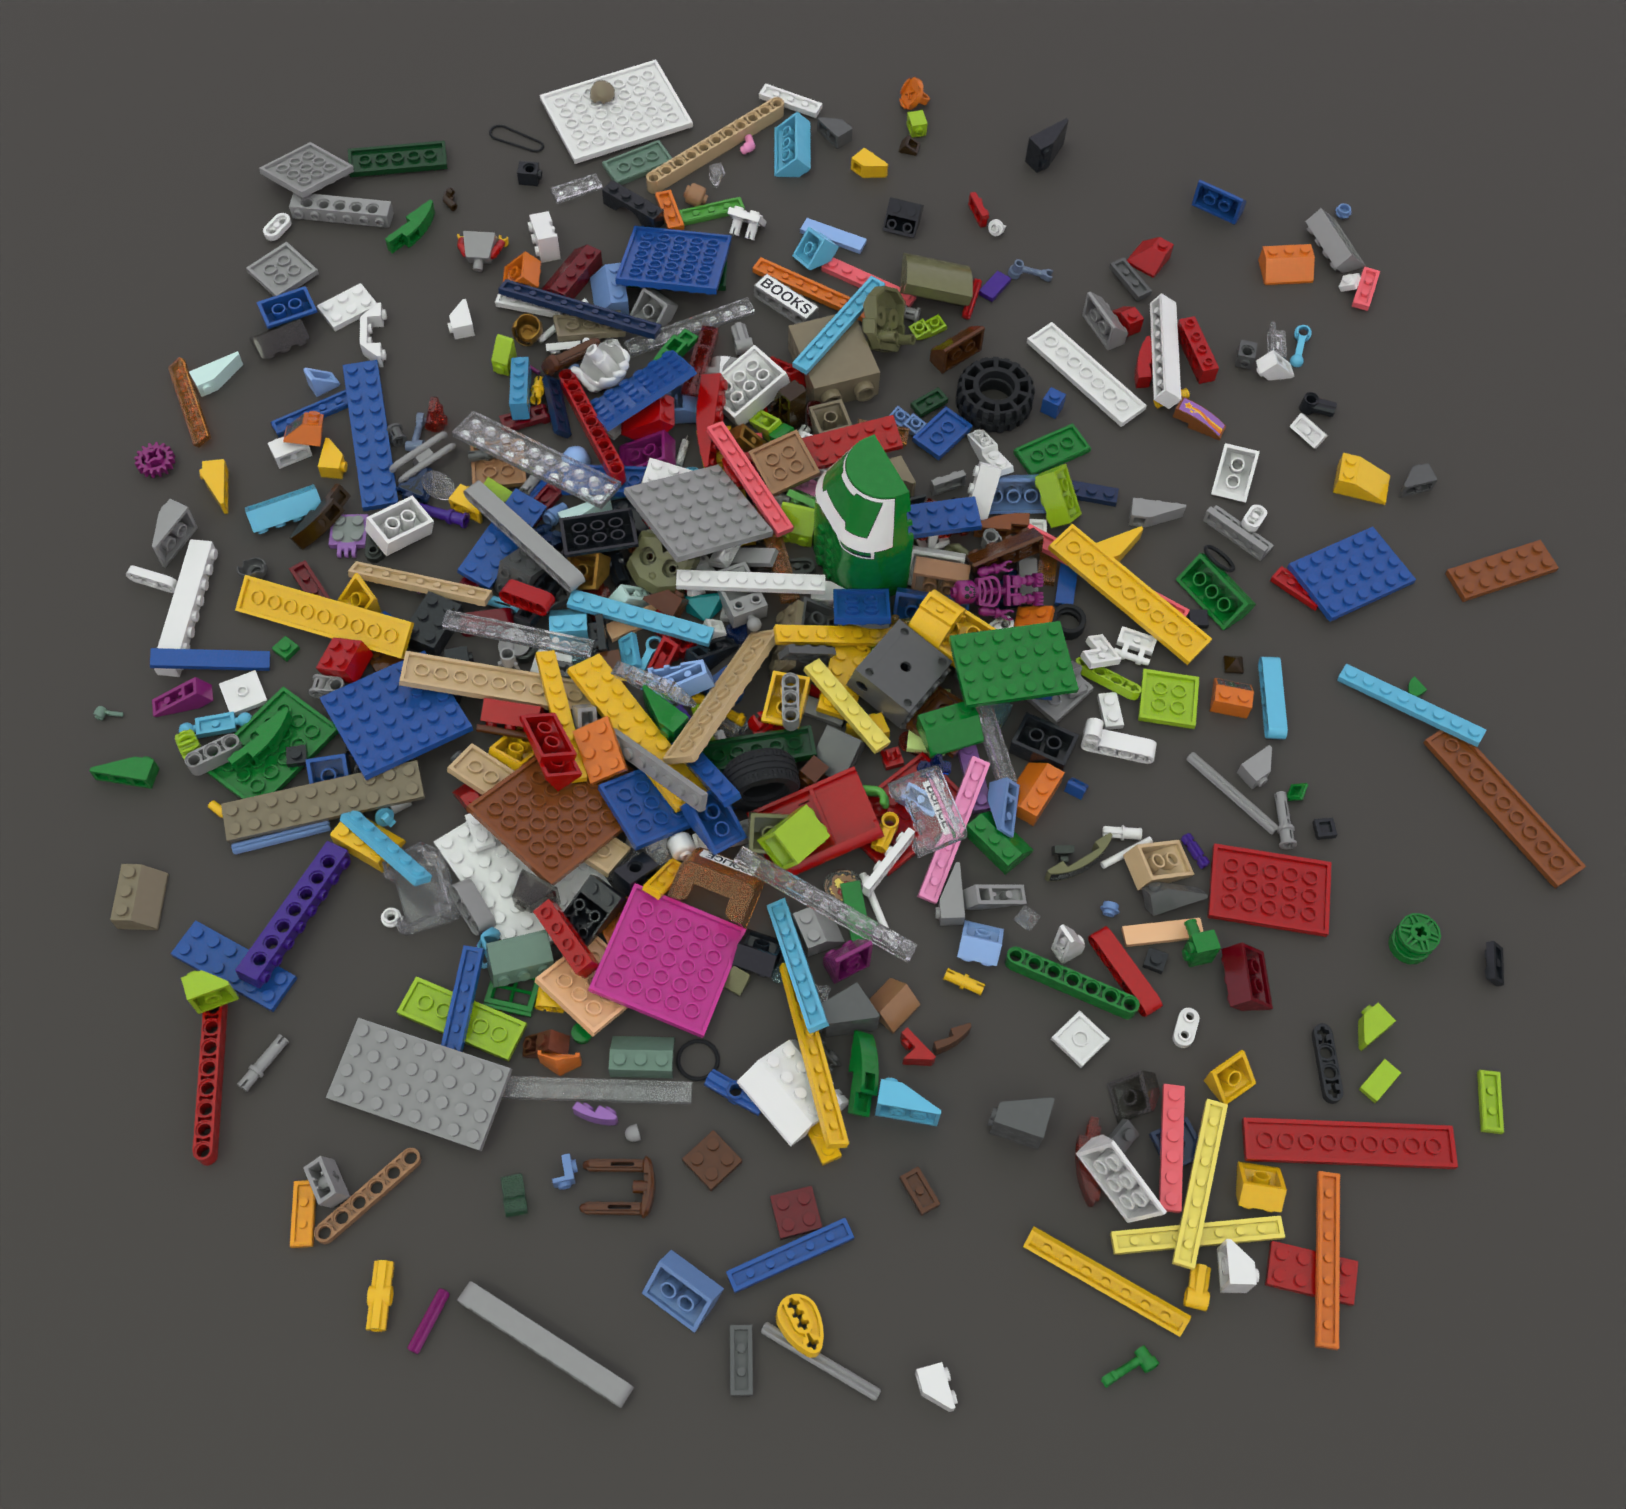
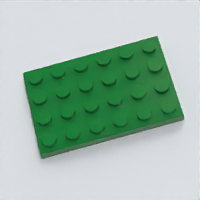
M1060 621L949 636V643L965 708L1077 693L1079 690Z
M283 686L251 717L248 723H245L235 733L244 747L248 741L257 737L255 729L261 723L269 720L277 711L287 707L293 719L285 737L277 748L258 766L252 761L236 773L230 763L227 762L207 772V774L240 799L280 791L305 767L288 768L286 764V747L306 745L308 759H312L338 734V731L333 722Z

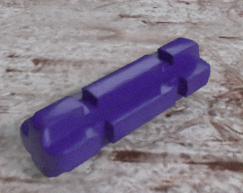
M1190 833L1183 835L1181 841L1184 845L1188 846L1186 848L1193 859L1198 861V866L1201 869L1207 867L1210 861L1206 856H1203L1204 852L1198 843L1193 841V836Z

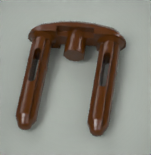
M591 338L556 356L554 354L549 355L541 365L544 374L553 377L555 372L582 360L587 348L592 344H596L598 347L601 342L600 339Z
M645 1156L644 1159H588L583 1162V1168L589 1172H643L644 1180H633V1194H643L641 1202L587 1201L579 1207L582 1213L586 1215H641L642 1218L650 1214L656 1186L654 1167L648 1156ZM613 1165H633V1166H613ZM610 1208H631V1209H610Z

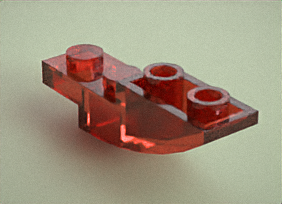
M1093 1116L1087 1122L1086 1135L1078 1136L1075 1147L1076 1175L1081 1193L1088 1207H1093L1096 1201L1099 1202L1101 1189H1098V1183L1076 1153L1091 1138L1101 1134L1102 1126L1098 1125L1099 1118Z

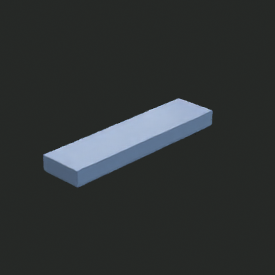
M806 218L800 229V233L805 234L807 228L810 227L825 235L837 246L858 254L862 252L867 243L866 238Z

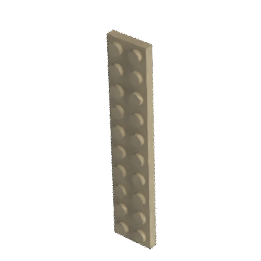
M415 760L400 764L368 780H365L362 773H356L222 803L221 808L226 840L228 843L337 819L341 817V814L351 811L364 813L425 799L419 763Z

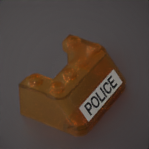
M699 847L694 849L679 866L667 895L675 900H684L690 895L693 886L697 885L730 898L725 911L726 916L729 920L738 923L746 929L766 878L763 872L757 868L721 854L713 855L710 850Z

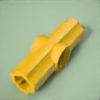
M374 1261L372 1284L367 1292V1305L369 1306L366 1324L367 1331L383 1332L387 1330L389 1306L392 1305L394 1294L392 1286L393 1261Z

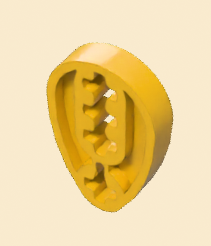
M791 1294L785 1297L780 1302L776 1312L778 1328L797 1351L809 1358L817 1357L823 1346L824 1332L821 1315L812 1299L802 1294ZM789 1303L797 1305L795 1312L797 1315H802L800 1322L802 1325H807L805 1330L802 1327L798 1328L799 1319L797 1317L793 1318L794 1309L792 1307L788 1308ZM809 1342H811L812 1345L816 1344L815 1350H813L812 1347H807Z

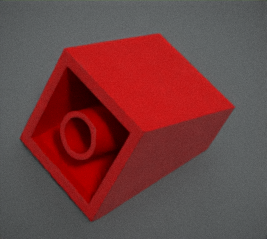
M665 394L622 422L621 435L637 440L664 429L667 432L675 426L674 397Z

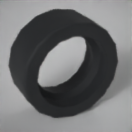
M1074 604L1059 605L1055 609L1052 622L1057 621L1058 617L1062 615L1075 617L1079 622L1078 627L1073 629L1062 627L1065 640L1078 638L1083 633L1086 625L1084 611Z

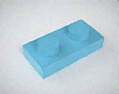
M630 632L618 639L623 672L628 674L642 666L637 634Z

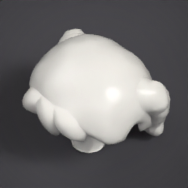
M584 338L582 342L589 340V338ZM600 342L598 347L596 344H592L587 348L580 367L572 366L571 371L588 391L597 393L603 389L617 386L624 379L629 369L630 355L618 344L610 346Z

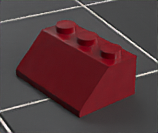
M1243 942L1221 949V961L1225 970L1224 980L1228 990L1227 1000L1230 1007L1240 1011L1273 1009L1264 952Z

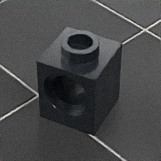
M519 161L517 170L519 185L538 186L543 174L542 170H540L539 162Z

